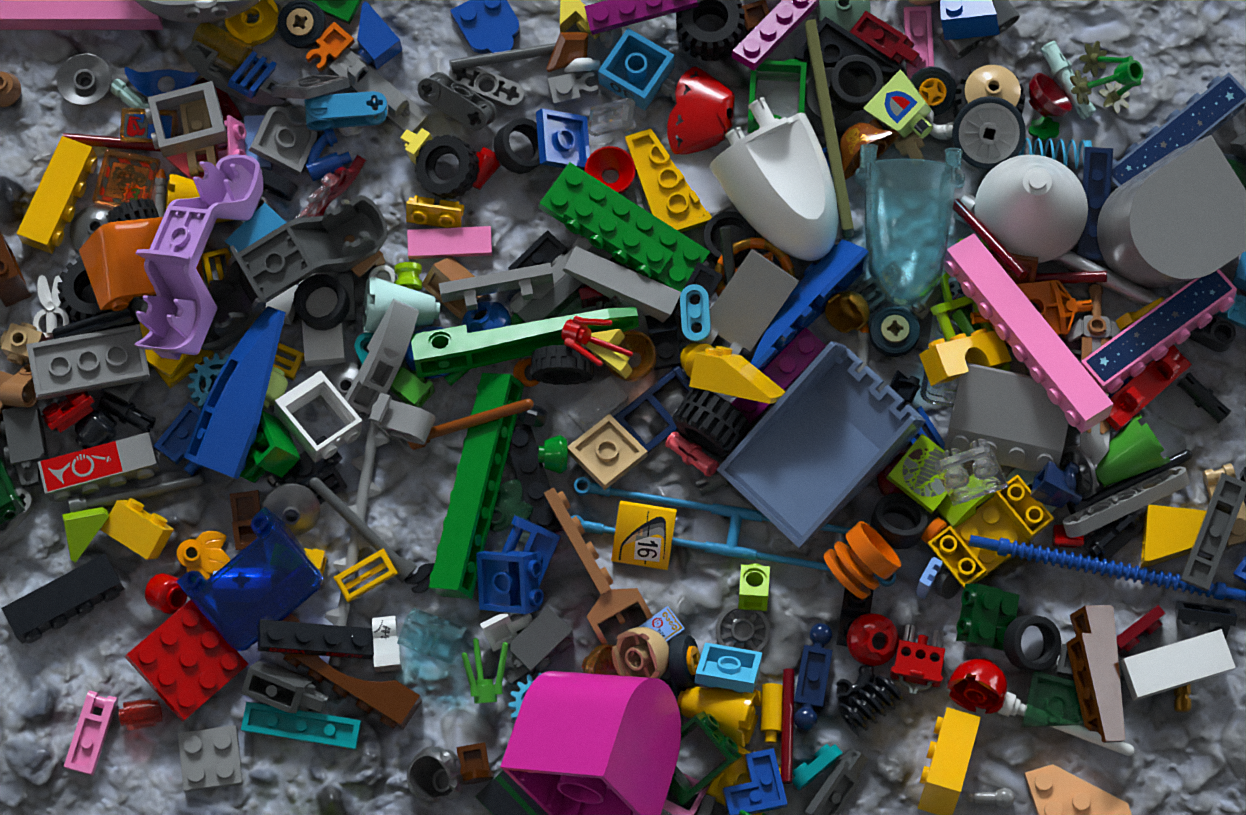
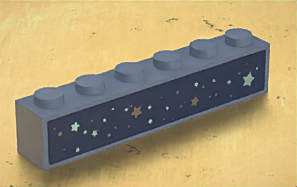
M1229 72L1222 78L1219 76L1215 77L1207 85L1208 89L1201 95L1198 92L1186 102L1187 106L1183 110H1174L1166 118V123L1160 128L1158 126L1153 127L1145 135L1146 139L1138 145L1135 142L1124 152L1126 156L1119 161L1113 160L1111 193L1175 149L1215 133L1246 107V89Z

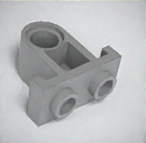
M380 393L377 401L372 406L369 419L393 441L402 443L403 440L424 445L436 417L424 409L391 400L392 397L390 395Z

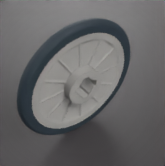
M992 96L980 97L966 104L956 116L952 129L953 143L958 154L968 164L981 169H993L1001 162L1016 157L1024 145L1026 136L1025 123L1019 110L1007 100ZM985 128L995 129L992 138L983 137Z

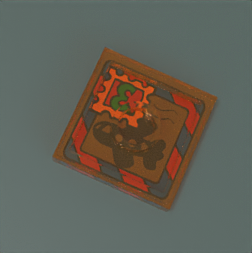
M106 149L92 198L93 202L116 207L133 199L135 201L139 198L144 200L149 198L151 200L155 186V176L161 164L160 159Z

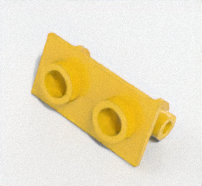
M415 195L414 198L409 197V200L406 201V222L444 228H458L462 225L465 205L460 204L459 201L440 200L438 206L434 205L435 199L419 197L418 195Z

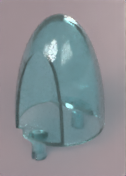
M862 144L860 145V167L855 171V181L858 185L865 188L866 250L869 252L867 260L869 273L877 289L888 301L897 306L910 307L926 298L941 278L950 231L954 189L963 188L965 185V174L961 171L963 150L959 148L945 149V164L922 159H886L877 161L878 146Z

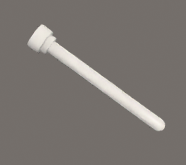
M1009 692L1006 694L1003 707L997 712L1007 717L1009 715H1021L1126 756H1131L1134 753V747L1125 742L1103 743L1098 732L1089 731L1083 726L1022 704L1015 694Z

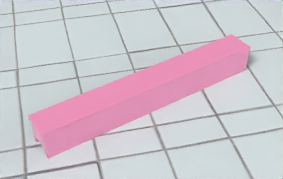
M0 0V30H163L162 17L147 11L135 0Z

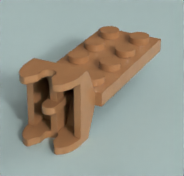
M553 487L544 492L546 500L600 594L599 599L586 617L602 646L607 641L598 625L614 616L622 625L626 621L621 612L638 603L647 620L652 618L653 615L638 588H610L609 585L613 584V580L606 567L601 569L598 567L595 560L599 558V555L591 541L588 543L584 542L581 535L585 533V530L577 516L570 517L567 510L571 508V505L563 491L557 493Z

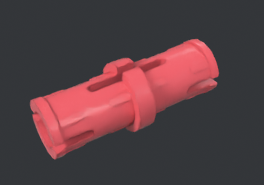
M673 432L668 436L665 442L666 447L680 455L684 463L695 466L708 477L717 471L719 462L704 453L701 446L696 443H690L678 432Z

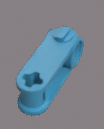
M380 92L324 94L304 100L306 126L310 130L321 131L332 128L373 126L383 123L387 118V100ZM377 106L378 110H372V107Z

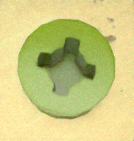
M403 262L394 266V273L397 275V280L394 284L416 291L422 289V281L419 279V275L422 273L421 264Z

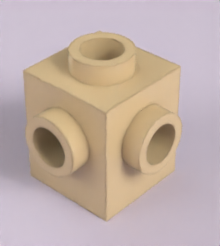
M21 322L20 325L11 323L9 329L5 330L1 336L0 346H2L1 349L7 356L8 361L18 365H23L24 362L30 364L26 344L47 341V338L43 332L37 331V328L31 324Z

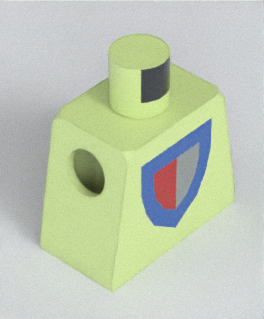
M901 70L864 107L871 117L877 119L889 129L896 130L903 138L907 137L912 131L920 138H924L933 129V126L925 119L931 112V108Z

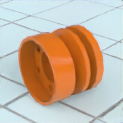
M859 521L846 533V539L850 546L837 541L834 544L835 550L829 549L824 553V560L836 579L856 597L866 599L871 594L870 589L876 590L879 587L875 574L883 579H888L901 567V561L893 548L874 528L863 521Z

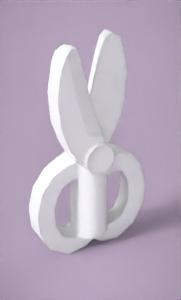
M41 275L38 279L37 290L38 297L45 309L37 312L34 317L33 326L37 328V331L42 332L40 323L42 318L46 317V333L43 334L47 339L53 337V329L58 328L57 315L62 316L63 326L71 322L68 314L60 308L62 303L58 297L60 292L57 289L58 282H62L59 276L55 277L52 292H50L46 277Z

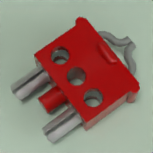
M906 625L903 640L899 639L895 663L891 667L889 676L892 679L899 680L902 686L907 687L909 694L917 695L920 690L941 686L943 680L941 671L945 648H941L944 632L940 631L936 647L939 630H935L932 646L927 645L928 636L918 635L917 643L913 642L915 626L913 625L911 626L909 641H907L910 625ZM906 682H911V683H916V684H921V685H926V686H918V687H916V688L914 689V691H913V687H912L910 684L906 683Z

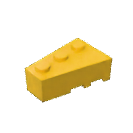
M949 707L946 708L944 717H937L933 733L938 734L936 742H930L926 758L931 759L929 767H923L919 783L924 784L917 809L936 815H953L961 793L981 717Z

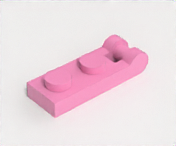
M89 690L64 763L65 769L94 776L113 714L118 705L117 697L108 696L105 698L99 696L98 692ZM95 707L103 709L101 716L93 714Z

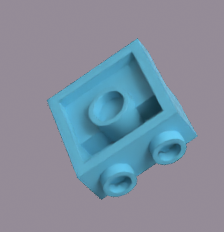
M705 642L695 674V683L712 688L732 689L739 693H753L760 673L762 652Z

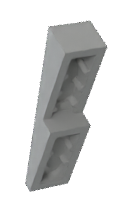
M577 246L573 248L562 270L611 299L616 295L661 322H664L672 314L681 295V292Z

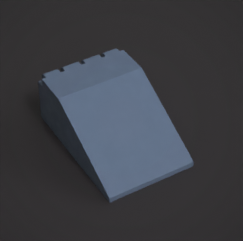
M833 341L823 349L716 469L798 548L806 544L877 477L919 433L920 428L926 422L909 404L900 411L898 408L905 400L889 385H886L879 392L877 389L884 381L868 366H865L859 373L857 370L863 364V361L849 348L847 349L844 344Z

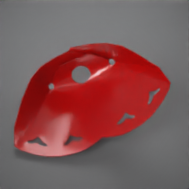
M696 66L692 67L681 76L675 89L677 104L668 118L667 136L674 154L687 155L718 145L726 138L723 131L729 132L735 121L734 93L708 72ZM697 71L698 76L690 78ZM685 85H687L691 90L684 95ZM728 108L732 110L730 120L727 117ZM678 115H681L683 122L676 125V123L679 121ZM676 136L683 140V142H681L680 147H678V140L676 139Z

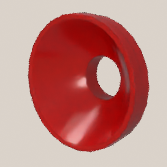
M607 146L597 149L589 156L585 164V172L619 194H622L633 183L635 164L632 157L625 150L614 146ZM607 170H614L618 173L619 178L614 183H606L602 178L603 173Z
M868 613L859 616L853 621L849 627L846 641L851 656L857 662L863 665L878 666L888 662L894 656L898 648L899 637L897 629L891 620L880 614ZM881 632L884 634L886 641L885 645L877 650L872 645V638L876 633Z

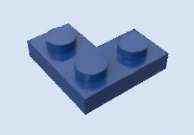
M774 748L745 754L744 758L750 782L723 788L728 815H740V810H744L752 815L786 808L788 803Z

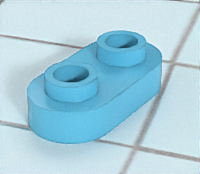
M692 284L685 287L680 295L682 331L690 341L701 342L711 332L710 300L707 291L702 286ZM694 295L700 296V302L696 305L690 302L691 297ZM696 323L702 325V330L699 333L692 331V327Z

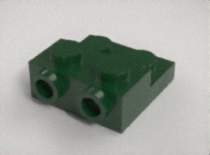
M965 584L961 596L960 619L956 626V641L1005 652L1003 646L1004 633L1009 624L1016 619L1020 595L982 584Z

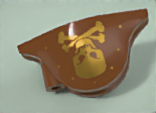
M873 119L869 123H857L849 127L843 134L840 142L845 180L868 167L882 156L900 134L894 129L884 130L877 119Z

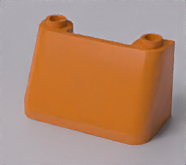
M163 217L116 221L104 224L96 229L79 249L100 310L112 309L113 311H120L129 306L128 303L134 297L156 294L144 269L145 259L135 253L137 249H150ZM201 255L196 269L204 282Z

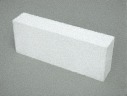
M338 272L312 274H328L338 280ZM329 287L316 289L306 301L307 311L314 317L328 315L337 304V295ZM302 320L304 357L307 367L346 362L343 322L329 330H315L307 326Z
M1222 629L1133 655L1119 662L1133 701L1225 674L1236 668Z

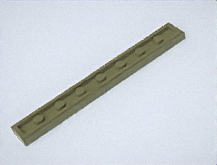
M816 19L807 20L805 23V34L831 176L837 199L842 236L844 238L854 237L853 220Z

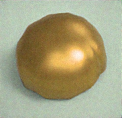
M850 290L836 293L827 301L824 308L827 320L841 333H848L854 329L856 331L860 330L867 324L870 318L867 301L860 293Z

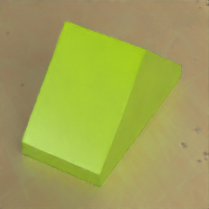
M99 507L62 514L70 558L75 563L108 519L109 514L105 508Z

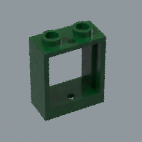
M704 711L696 714L681 727V740L699 725L726 759L695 786L689 782L677 766L675 767L669 790L682 805L691 801L742 757L737 752L739 749L736 743L730 737H725L718 729L720 725L711 714H706Z

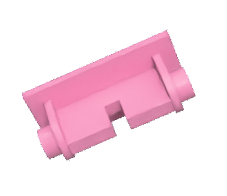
M228 115L227 121H224L228 141L218 144V147H227V149L218 152V161L228 155H246L245 138L247 133L245 124Z

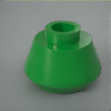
M557 435L544 440V446H538V463H544L545 469L558 474H562L567 470V439L562 435Z

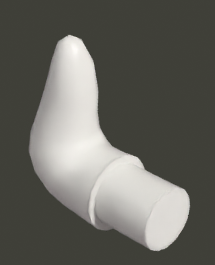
M577 58L564 69V72L597 71L600 69L601 63L596 59Z

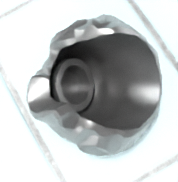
M435 746L422 749L407 766V782L410 792L417 798L432 803L437 802L441 797L449 798L450 800L458 798L463 793L460 759L450 749L445 750Z

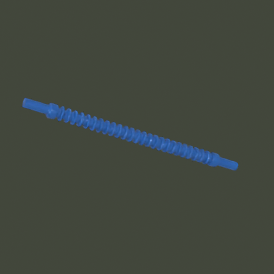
M970 535L968 546L996 551L999 556L1006 557L1007 554H1011V558H1014L1017 555L1020 560L1023 557H1026L1027 561L1035 559L1036 563L1042 560L1044 565L1051 562L1052 566L1059 564L1060 568L1066 565L1069 570L1072 567H1075L1076 571L1084 569L1085 573L1091 570L1093 575L1096 572H1100L1101 576L1108 574L1109 578L1115 575L1118 580L1121 577H1124L1125 581L1131 578L1133 583L1140 580L1141 584L1148 582L1149 586L1155 583L1158 588L1161 585H1164L1165 589L1173 587L1174 591L1180 588L1182 593L1189 590L1190 594L1197 592L1198 596L1204 593L1207 598L1213 595V598L1216 600L1228 598L1246 602V590L1227 587L1226 583L1217 581L1215 584L1212 582L1209 590L1206 592L1180 581L1179 573L1172 576L1171 572L1164 574L1163 570L1157 573L1154 568L1151 571H1148L1147 567L1140 569L1138 565L1132 568L1130 563L1127 566H1123L1122 562L1117 565L1114 560L1110 563L1106 559L1099 561L1098 557L1092 560L1090 555L1083 558L1082 554L1075 556L1074 552L1068 555L1065 550L1062 553H1059L1058 549L1050 551L1049 547L1043 550L1041 545L1034 548L1033 544L1026 546L1025 542H1022L1019 545L1016 540L1010 543V540L1006 538L995 540Z

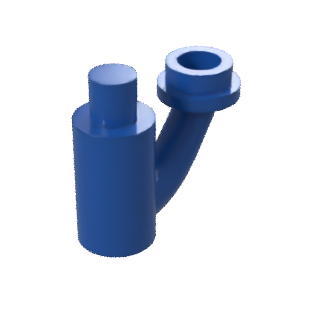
M333 128L323 130L324 134L313 145L307 158L306 167L313 182L334 174L335 170L352 162L349 152L340 155L334 152L319 158L328 143L330 147H333V144L338 142Z

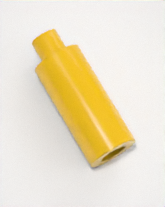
M762 684L760 731L765 733V743H777V733L782 732L783 685Z

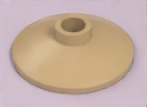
M985 65L976 69L970 74L965 84L967 103L980 97L992 96L1005 99L1016 107L1020 99L1021 89L1018 79L1010 70L999 65ZM990 84H995L998 86L999 89L996 91H992L989 89L988 86Z

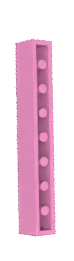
M973 233L948 248L944 258L946 272L951 277L956 278L961 284L963 293L968 298H972L978 305L980 314L985 319H989L995 326V331L1000 339L1006 340L1012 347L1016 359L1024 362L1033 380L1041 383L1047 391L1050 401L1058 405L1065 413L1068 423L1076 427L1082 434L1108 418L1113 402L979 238Z

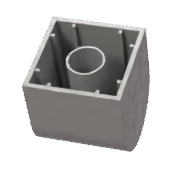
M1211 135L1175 149L1123 183L1110 194L1102 206L1097 223V240L1101 254L1115 274L1144 288H1161L1209 275L1246 251V189Z

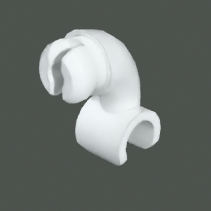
M931 110L927 115L928 119H926L933 126L929 134L940 140H950L954 123L949 122L946 125L934 124V112Z

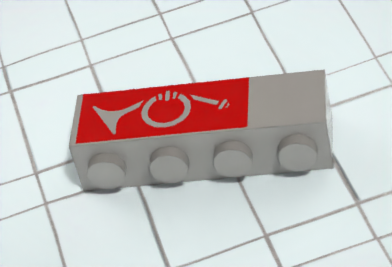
M149 432L38 462L45 495L50 501L54 500L55 502L67 501L71 495L79 493L84 495L98 492L99 488L108 485L110 487H119L125 485L127 480L134 478L139 480L149 479L155 475L154 473L161 471L156 449L154 448V441Z

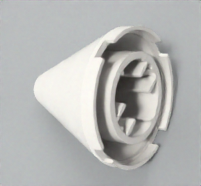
M1021 155L1001 162L985 176L976 194L974 216L1010 253L1039 257L1038 263L1061 258L1076 245L1086 225L1088 204L1082 184L1076 175L1065 165L1046 156Z

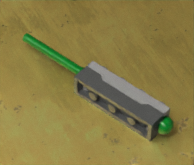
M583 236L579 237L572 245V248L577 246L615 263V259L610 253L603 249L595 248ZM572 250L566 255H559L552 262L551 268L554 282L532 286L534 299L523 301L521 291L514 295L509 305L510 314L512 315L511 325L556 318L579 297V289L584 288L586 284L562 271ZM470 369L451 372L444 380L449 386H452Z

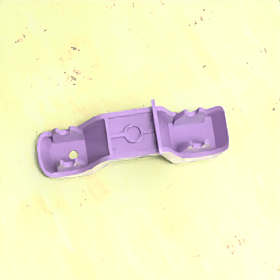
M228 155L221 158L217 162L216 167L211 162L200 161L199 164L204 169L203 179L193 177L200 197L173 200L165 211L150 249H137L135 254L145 259L144 269L157 295H143V300L148 305L147 312H136L139 322L150 330L143 339L134 344L137 348L153 350L161 358L179 360L181 354L197 355L200 352L217 311V305L196 267L217 218L248 221L256 210L263 193L264 182L260 164L251 156Z

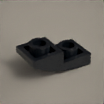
M847 588L844 589L836 645L847 647V633L853 621L861 615L871 613L874 590L870 589L871 594L866 599H860Z

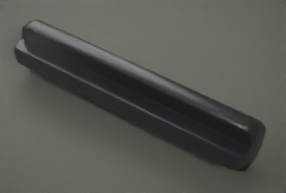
M127 307L120 311L106 312L55 328L52 331L53 338L58 339L97 332L133 322V311L130 307Z

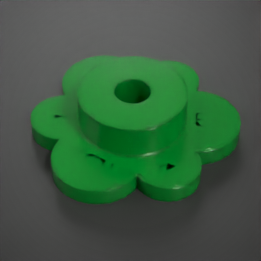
M1041 117L1039 120L1034 119L1031 121L1028 132L1032 136H1037L1040 140L1057 138L1059 136L1058 129L1060 124L1055 121L1053 122L1050 117Z

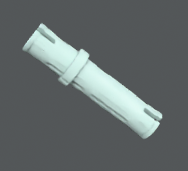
M1056 41L1047 43L1040 51L1052 69L1050 71L1052 76L1056 77L1062 85L1081 120L1092 116L1097 110L1089 100V105H1086L1084 102L1078 104L1077 94L1071 93V89L1075 87L1070 80V76H1075L1071 69V62L1069 60L1066 61Z

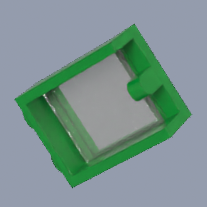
M766 58L755 71L751 69L749 104L755 100L759 102V98L764 97L775 119L789 118L797 113H804L807 62H800L796 59L773 61L770 58ZM749 109L747 133H753L760 126Z

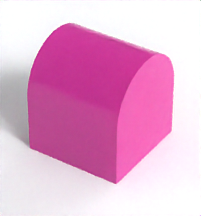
M547 671L533 681L524 696L500 767L549 815H661L677 764L681 744V719L676 698L671 688L658 678Z

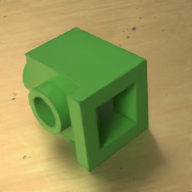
M405 367L399 368L390 387L391 392L403 402L421 408L435 392L434 385L430 380L424 384L426 381L424 378H418L415 370L410 372Z

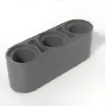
M992 0L997 13L999 31L1002 33L1015 24L1020 15L1009 0ZM942 32L939 38L952 56L958 60L997 35L944 40Z

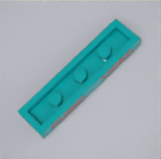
M246 701L241 731L357 751L362 722L361 720L302 710L297 713H287L270 705Z

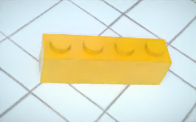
M64 136L61 137L16 233L23 244L53 254L55 247L60 246L64 237L63 230L67 222H71L74 217V206L77 199L84 195L87 187L86 180L89 174H92L97 167L98 158L93 147Z

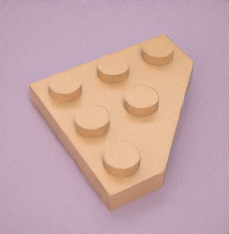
M1053 764L1024 773L1037 815H1132L1129 805L1125 801Z

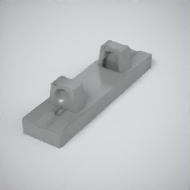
M349 48L329 66L330 71L335 76L349 77L350 88L356 93L371 91L382 93L387 100V119L402 132L409 130L416 133L429 119L427 113L367 65ZM365 72L366 75L358 82V77Z
M551 263L439 283L443 303L465 299L467 311L478 309L476 296L521 288L523 301L534 299L532 286L552 283L554 280Z

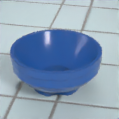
M496 301L477 303L478 309L467 311L461 321V325H466L467 333L511 326V316L508 310ZM482 310L487 311L482 319L474 320L475 314Z

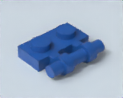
M188 402L155 443L154 448L178 465L184 458L201 410ZM190 461L184 470L193 476L198 468L202 469L204 466Z

